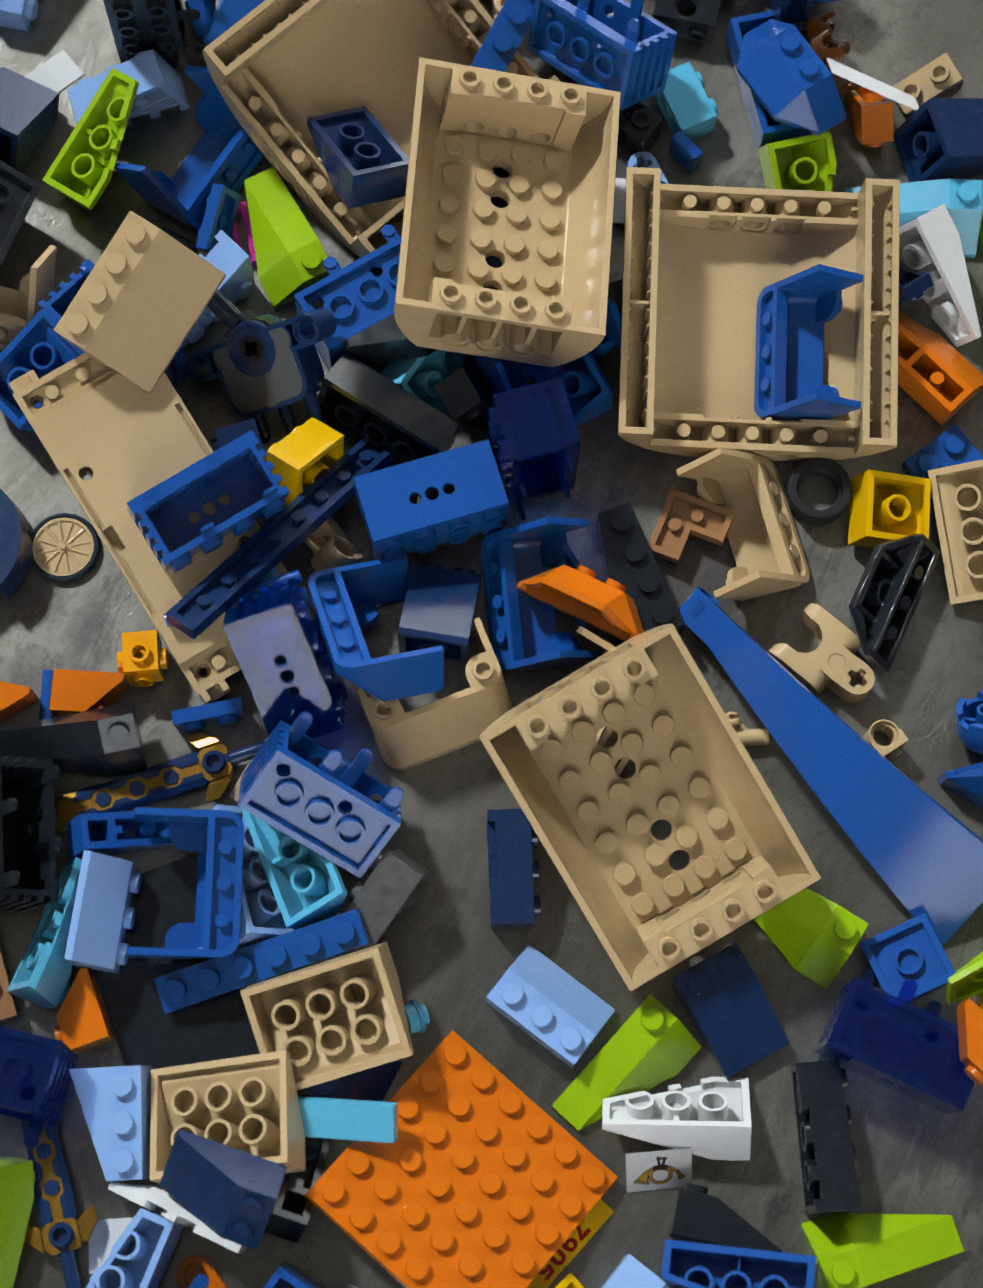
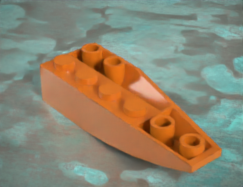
M899 312L898 385L943 426L983 388V374L941 335Z

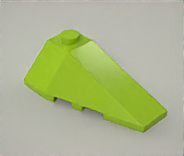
M831 131L824 132L819 136L813 134L769 143L758 149L766 189L832 192L837 162Z

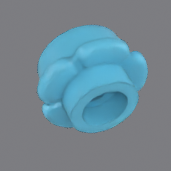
M414 999L409 1000L410 1004L404 1005L410 1034L416 1032L423 1034L425 1032V1025L430 1023L428 1011L423 1003L418 1005Z

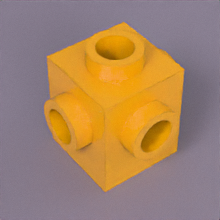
M157 630L122 633V652H117V667L119 673H124L129 684H134L138 687L152 686L155 682L164 681L163 669L169 668V656L167 648H162V641Z

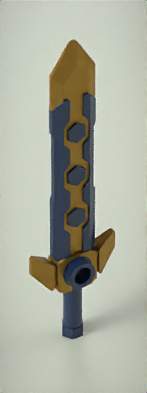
M203 733L187 736L186 739L199 752L174 758L150 766L148 769L54 798V806L57 808L55 830L66 831L65 824L79 814L121 812L155 800H163L205 786L208 783L210 784L208 785L205 802L209 803L218 800L232 783L230 777L233 776L235 771L233 765L253 759L268 738L229 752L227 747L222 743L220 744V741L214 737Z
M21 1045L9 1073L18 1117L22 1124L28 1158L33 1160L35 1172L34 1194L40 1223L43 1227L41 1230L28 1225L25 1241L41 1253H46L47 1251L50 1255L60 1257L66 1288H83L80 1283L74 1251L80 1250L84 1245V1241H89L98 1222L95 1205H91L79 1217V1221L77 1220L78 1213L58 1131L55 1105L46 1063L29 1047Z

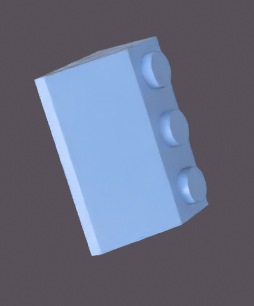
M84 850L64 958L76 968L88 967L90 970L119 973L120 966L126 965L128 960L127 947H129V944L125 943L127 929L133 928L135 920V908H131L133 893H139L142 877L141 872H137L138 867L132 861Z
M530 944L508 968L486 997V1002L571 1068H573L615 1011L614 1008Z

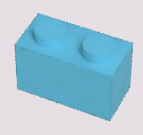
M690 62L670 69L665 90L654 95V98L673 135L680 130L690 140L713 132L719 111L714 99H709L705 92V84L701 74L698 71H694Z

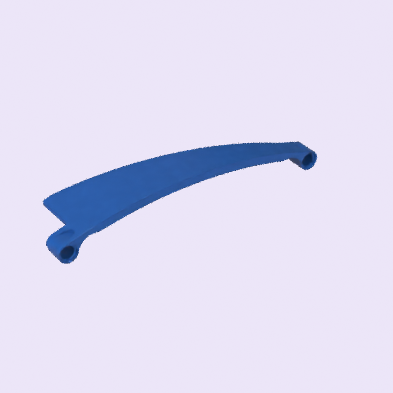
M698 586L678 609L683 622L710 648L731 680L805 781L910 914L915 918L926 913L940 943L945 944L983 903V840L846 724L744 629L734 622L711 594Z

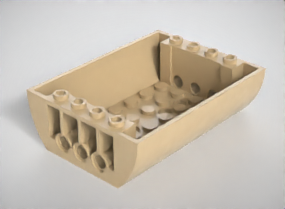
M419 57L394 305L396 323L401 332L417 347L555 367L586 355L602 342L606 335L621 92ZM503 168L508 171L510 177L499 178L494 174L493 169ZM491 198H503L507 203V207L498 208L494 206ZM489 256L497 257L501 260L503 266L493 268L487 264L485 258ZM491 286V287L496 288L497 290L489 289V288H484V287Z
M664 624L630 638L510 709L489 725L480 735V740L630 992L821 879L673 624ZM604 727L613 728L617 735L616 741L608 747L600 746L596 739L598 731ZM629 758L634 762L635 768L630 776L619 777L615 773V764L619 759ZM663 819L670 823L671 829L665 838L658 839L652 836L651 827L655 821ZM677 850L687 852L689 857L687 865L681 869H674L669 864L670 855Z

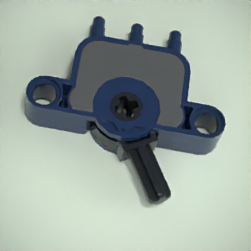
M217 289L207 307L228 327L224 334L228 340L191 354L186 364L190 377L197 382H206L219 377L232 410L240 416L255 419L262 441L270 438L264 412L277 408L287 432H292L297 426L290 404L304 399L309 415L322 422L324 418L316 393L320 391L325 374L314 344L334 335L337 323L333 313L328 309L318 308L284 321L270 314L256 316L250 309L240 312Z

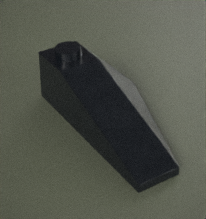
M134 702L0 728L1 758L11 755L14 756V759L20 756L27 757V760L33 757L40 758V761L46 758L53 759V765H58L59 770L63 772L110 777L148 769Z

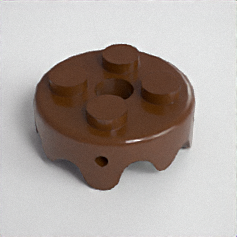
M834 10L807 20L805 30L801 31V35L830 72L831 69L827 57L842 64L845 56L851 50L850 43L847 40L835 39L831 35L835 28L834 21L830 19L835 16ZM832 73L839 96L861 88L860 85L856 83L850 84L851 81Z

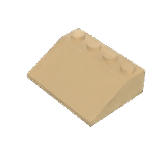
M130 210L54 328V331L65 341L151 394L226 277V274L169 234Z
M983 459L928 470L929 479H931V493L950 605L983 601Z
M387 942L251 984L240 991L260 1054L283 1050L289 1051L296 1090L414 1054L399 977Z
M283 1050L152 1069L150 1181L160 1184L179 1129L287 1167L285 1173L306 1171L305 1131L289 1051Z

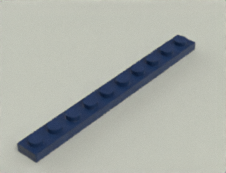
M365 436L166 612L167 622L192 639L197 638L356 494L353 477L384 469L397 457V455L393 454L392 447L385 444L378 447L366 442Z

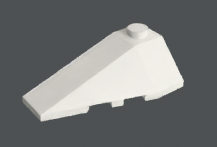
M942 204L899 227V260L912 269L930 273L934 285L925 290L923 296L919 299L923 298L932 309V318L957 348L981 337L982 334L960 235L945 204Z
M708 1077L700 1079V1085L682 1088L679 1083L669 1085L667 1092L651 1095L647 1091H639L603 1099L602 1130L671 1149L692 1148L693 1155L711 1160L750 1161L752 1125L748 1077H731L729 1079L725 1077Z
M110 1182L107 1188L142 1207L161 1212L164 1218L174 1223L194 1228V1233L231 1251L245 1253L248 1248L218 1236L162 1187Z

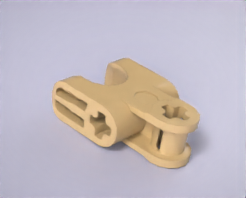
M809 604L803 611V622L816 635L818 648L812 652L803 653L797 652L788 644L777 643L768 650V653L815 696H818L827 687L847 703L855 704L863 701L874 685L875 675L868 664L854 655L861 647L857 635L820 605ZM855 678L859 679L861 682L855 687L849 684Z

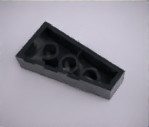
M344 353L323 377L318 394V401L324 418L322 423L325 420H329L337 424L336 430L346 434L354 431L366 436V442L376 447L383 444L392 447L393 454L409 461L445 452L452 447L460 427L459 423L425 403L418 396H414L401 388L391 379L385 378L369 368L362 361Z
M627 502L599 513L596 522V532L605 582L610 578L627 587L625 593L635 601L644 632L670 623L674 625L679 636H681L685 624L631 503ZM615 637L616 647L625 642Z
M839 1060L794 1063L791 1065L805 1214L862 1210L855 1169V1148L853 1142H851L850 1127L852 1125L851 1110L849 1105H846L844 1090L848 1088L846 1069L840 1067Z

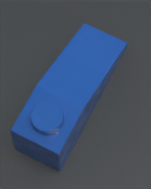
M135 811L79 814L65 824L69 859L83 858L84 850L112 856L174 846L170 837L171 822L135 821Z

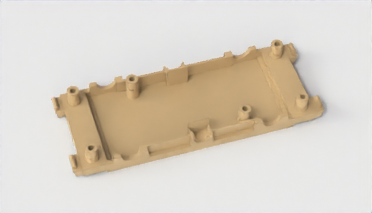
M83 353L40 379L32 369L8 383L14 392L12 394L13 398L30 423L41 444L51 457L62 478L66 481L197 696L200 695L205 704L213 703L231 691L225 679L287 641L292 640L299 650L322 636L321 631L316 625L318 623L296 585L288 587L287 590L303 622L273 637L269 636L252 600L231 606L195 639H192L174 626H167L164 614L261 528L255 520V523H253L254 527L237 537L233 532L224 537L221 547L205 555L203 550L192 556L193 563L174 573L172 568L165 572L130 516L127 502L213 453L212 448L165 372L150 394L93 357ZM37 403L42 404L40 408L35 407ZM86 475L91 476L89 480H84L83 478ZM223 494L219 497L218 501L221 505H228L230 497ZM208 502L203 505L202 510L206 515H213L216 512V506ZM192 512L189 514L188 520L191 523H197L200 520V515ZM282 562L276 565L280 575L288 573ZM205 669L208 674L203 677L199 674V671Z

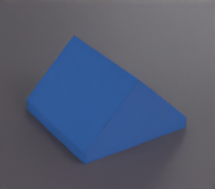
M591 352L566 364L555 367L544 366L534 375L566 431H571L612 409L614 390Z

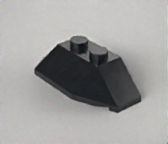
M914 534L875 545L849 604L851 622L865 656L884 672H889L941 552L924 534Z

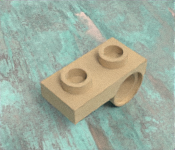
M944 53L892 87L914 96L920 108L929 98L953 97L962 89L964 81L948 54ZM898 103L907 118L916 112Z
M329 517L304 540L315 554L311 559V564L316 572L357 564L363 558L362 554L332 517Z
M889 720L876 721L863 737L891 763L904 754L901 748L909 741L904 732ZM882 732L886 734L889 739V745L881 746L877 744L873 733Z

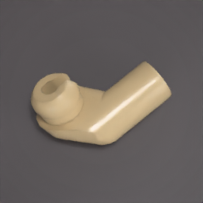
M725 713L744 747L769 745V731L767 728L748 729L741 722L738 713Z

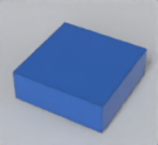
M679 130L671 138L669 154L688 173L692 174L700 167L703 152Z

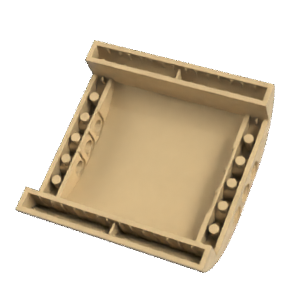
M265 0L206 46L202 52L217 89L251 140L322 225L348 249L362 258L387 244L382 235V228L385 225L394 226L399 236H401L405 196L349 209L333 189L306 124L307 118L366 106L409 158L419 57L470 66L494 20L478 0ZM517 50L505 72L539 78ZM556 75L552 76V77L549 79V80L559 81V79L556 77Z
M627 167L618 436L639 447L674 455L702 457L721 447L764 456L771 461L803 462L813 458L830 460L858 458L896 448L898 417L900 180L866 178L859 193L661 184V168ZM818 264L862 274L863 282L842 290L841 298L843 304L839 314L831 321L824 323L823 385L835 386L839 396L842 398L861 401V409L830 419L773 420L772 417H759L754 409L756 312L757 300L761 291L773 283Z

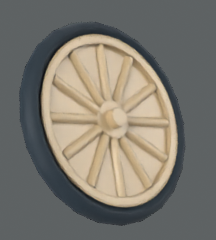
M69 513L52 515L41 521L31 533L33 545L30 563L38 574L50 581L63 583L80 579L94 567L100 552L98 534L91 523L78 515Z

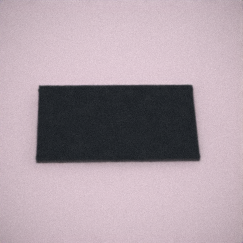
M188 855L183 859L141 873L140 890L138 894L133 893L131 908H135L134 925L132 929H127L125 943L129 944V947L165 948V937L172 926L178 923H195L198 867L195 855ZM128 958L126 965L120 966L119 973L94 970L125 1066L143 1065L159 1069L260 1054L240 988L166 1014L164 1012L154 979L213 958Z

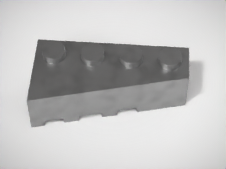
M400 849L387 851L385 855L380 852L368 868L372 874L365 884L359 882L348 896L347 900L351 904L345 911L360 909L371 943L311 963L308 966L383 943L394 929L396 924L394 918L396 915L401 916L416 899L414 889L421 881L427 883L434 873Z

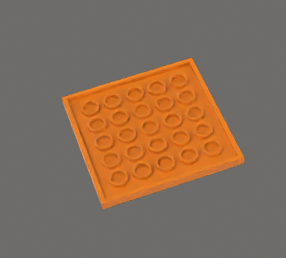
M452 1030L388 1101L397 1103L398 1140L395 1143L353 1140L309 1189L305 1197L404 1288H527L618 1176Z

